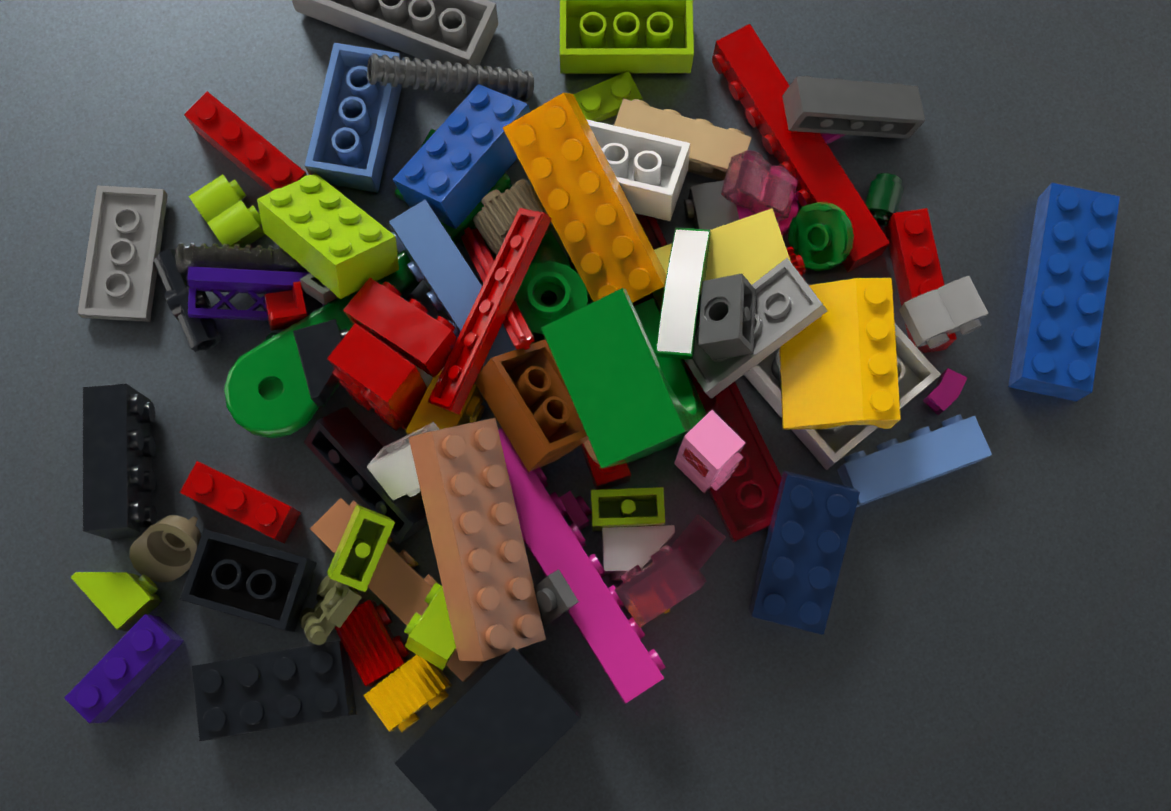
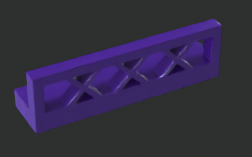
M188 266V317L269 321L264 296L260 298L257 294L292 290L293 282L300 281L301 278L309 273ZM302 290L305 300L310 295ZM197 291L213 292L220 301L211 309L196 308ZM221 292H228V294L224 296ZM238 293H248L256 303L247 310H237L230 303V300ZM224 305H226L229 309H220V308H222ZM259 307H261L264 311H256V310H257Z

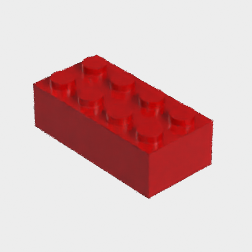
M355 323L327 358L335 368L332 374L340 380L339 383L346 388V391L353 397L352 399L368 411L374 408V412L380 416V419L393 430L397 431L399 427L406 430L427 390V386L415 365Z

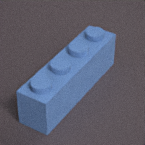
M961 414L942 421L943 427L930 431L929 426L910 433V440L898 443L895 438L877 445L878 451L866 455L864 450L846 456L844 458L846 463L837 471L844 486L852 487L860 492L856 507L978 463L991 456L992 453L976 417L972 416L963 420Z

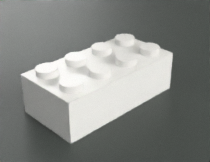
M587 120L634 213L670 221L688 171L690 143Z

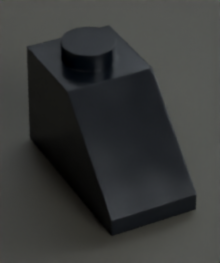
M336 319L293 331L309 393L317 407L325 405L339 382V379L332 374L335 368L327 358L348 333L347 328L341 330Z

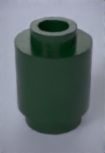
M890 173L876 175L875 180L870 183L865 203L879 226H887L893 213L899 212L904 191L902 179Z

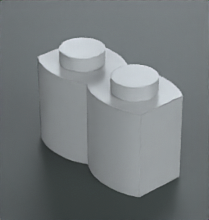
M970 276L960 278L936 290L919 295L905 302L899 309L917 348L928 344L930 349L949 341V334L960 331L962 335H966L982 327L980 321L989 314Z

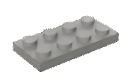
M97 185L77 313L82 318L150 322L157 277L154 259L160 253L168 194L164 189Z
M788 258L752 284L756 289L754 354L713 360L699 347L695 337L693 360H684L705 393L711 399L828 311Z

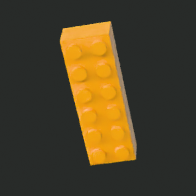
M563 92L503 127L548 216L552 218L551 222L578 274L586 285V289L593 302L624 288L627 290L633 303L665 286L666 273L573 94Z

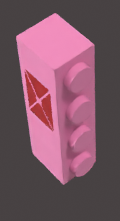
M711 410L684 436L674 464L703 493L711 487L717 491L731 477L730 475L743 459L740 451L745 442Z

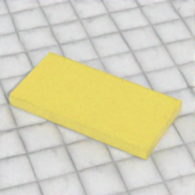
M773 209L710 230L705 280L742 273L752 285L786 258L791 262ZM672 244L654 249L666 275ZM664 287L652 292L660 309L662 307Z

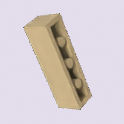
M623 98L614 126L690 143L688 172L718 181L730 179L731 184L737 186L752 138L738 129L720 128L714 126L708 120L690 119L681 116L675 110L657 109L638 99L631 101Z

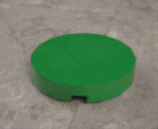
M817 202L805 205L789 224V246L793 247L796 255L802 257L807 269L823 271L836 268L847 259L852 250L854 239L852 223L846 213L835 204Z

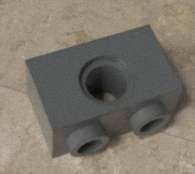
M742 273L702 281L699 308L700 326L696 329V340L699 347L713 360L754 354L756 289Z

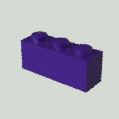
M145 614L64 698L89 724L106 723L184 640L160 616Z

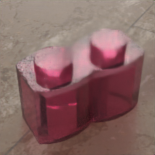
M748 150L731 157L721 195L728 201L747 208L752 214L773 209L778 222L789 217L798 181L789 174L786 168L771 166L768 161L763 159L760 153Z

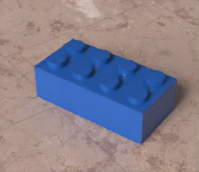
M478 84L392 179L408 206L413 207L426 199L440 222L457 229L517 160L518 157L503 127L531 112L529 105Z

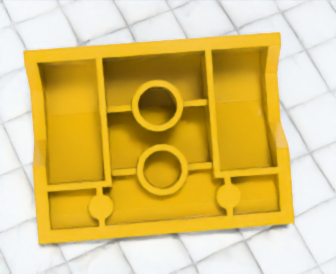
M854 278L809 285L828 311L779 347L783 430L829 429L842 425H875L883 429H891L901 420L892 278Z

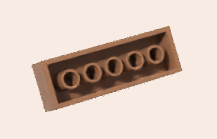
M496 418L409 437L459 661H486L508 653L513 647L520 649L546 640Z

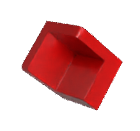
M300 281L293 282L292 290L264 294L271 331L288 328L307 316Z

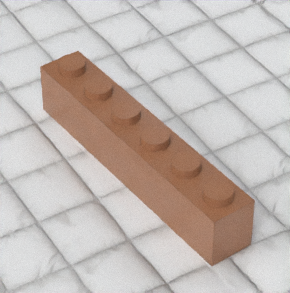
M340 498L310 528L334 554L356 504L359 505L355 500L348 504ZM389 537L368 588L407 626L416 612L421 616L429 606L424 600L434 584L438 582L430 574L423 578L414 569L419 563L404 549L398 553L390 545L393 540ZM456 649L446 666L462 682H467L486 661H459Z

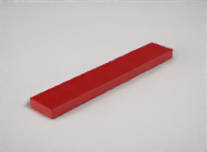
M519 208L428 399L430 404L460 415L552 220L546 213Z

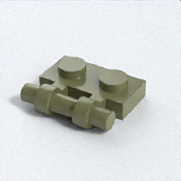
M329 575L322 580L317 589L318 595L316 600L318 603L313 609L305 608L302 610L299 618L307 639L316 645L324 644L334 627L340 628L362 598L357 589L329 578Z

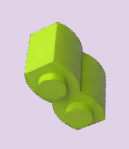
M222 174L191 194L189 198L232 257L265 235L260 227L262 225L261 218L256 208L252 205L247 209L242 202L246 194L237 181L234 179L228 182Z

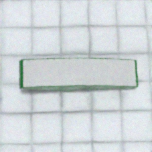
M675 228L655 352L657 357L693 360L696 329L699 326L702 281L706 279L711 231L708 229Z

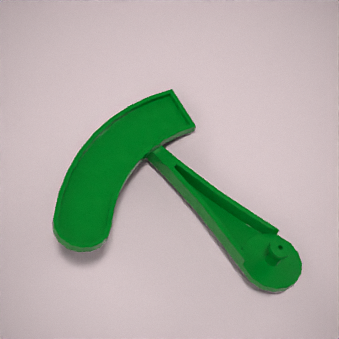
M431 128L421 147L435 133L436 130ZM504 173L488 193L493 190H499L500 193H504L507 189L510 190L512 185L508 174ZM397 188L394 192L395 196L406 202ZM481 201L457 229L441 222L455 245L459 242L464 247L461 241V236L465 234L464 230L468 227L471 230L476 229L473 218L484 207ZM551 230L544 235L514 298L534 336V342L531 344L545 340L541 327L588 305L586 285L580 275L571 269L568 258ZM488 246V248H489V250H490V252H491V254H492V256H493V258H494V260H495V258H496L497 255L494 254V253L492 252V250L490 249V247ZM405 251L398 254L399 270L376 281L381 285L385 281L390 283L401 293L400 297L405 300L420 284L407 266L411 260ZM358 291L342 299L337 297L238 358L228 372L224 393L226 407L239 426L256 436L277 438L291 435L308 424L319 407L311 399L293 331L336 319L341 330L347 328L349 331L354 324L343 310ZM339 382L337 383L336 387L334 388V390H333V392L331 393V395H330V397L328 398V400L331 398V396L333 395V393L336 391V389H337L338 386L340 385Z

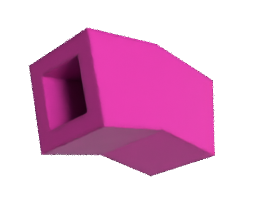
M947 368L941 374L935 389L922 401L937 415H940L959 397L967 377Z

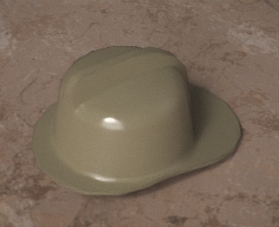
M169 515L162 518L156 524L151 525L130 547L129 558L133 567L141 575L145 574L151 580L161 583L172 582L182 576L191 567L201 539V533L196 526L198 518L193 516L188 520L178 515Z

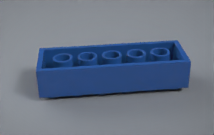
M1051 183L1038 197L1008 387L1076 402L1092 393L1120 196Z

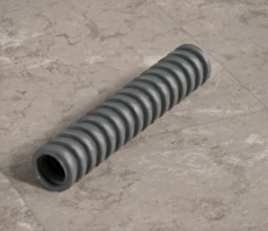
M372 53L368 59L367 79L370 85H376L377 82H380L381 86H386L387 83H390L391 87H397L400 84L402 88H407L408 85H411L412 89H418L421 86L422 90H428L431 87L433 91H439L442 88L443 92H449L452 89L453 93H459L461 90L463 94H469L480 84L507 96H512V98L517 100L521 97L526 101L530 99L534 90V77L532 72L528 70L524 73L519 69H515L513 72L510 68H505L503 71L501 67H495L493 70L491 66H485L482 69L481 65H475L472 68L471 64H465L462 67L461 63H455L452 66L451 62L447 61L444 64H441L438 60L431 63L429 59H424L421 62L419 58H414L413 61H410L409 57H403L400 60L398 56H393L392 59H389L388 55H382L379 58L375 53Z

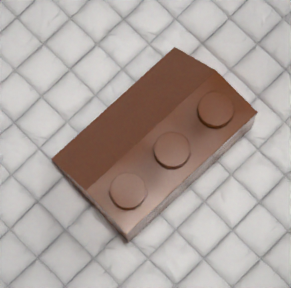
M546 339L530 344L531 348L528 350L523 348L492 357L479 372L475 381L528 472L558 460L589 440Z

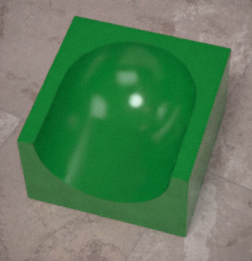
M624 288L541 327L601 469L640 460L682 441L684 436L707 415L683 359L657 357L655 354L661 314L657 300L652 298L633 306L628 292Z

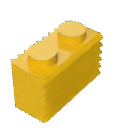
M416 654L363 696L389 732L399 728L402 733L419 720L416 713L427 704L433 709L448 698L449 695L445 690L451 687L452 684L441 669Z

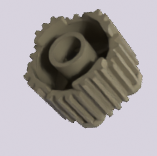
M521 179L513 184L510 190H505L504 193H500L499 190H493L483 197L481 202L484 207L481 208L482 211L474 216L473 222L492 252L497 255L519 208L544 212L546 214L547 212L533 187L527 180ZM550 222L545 232V235L550 232L551 228H553L552 222Z

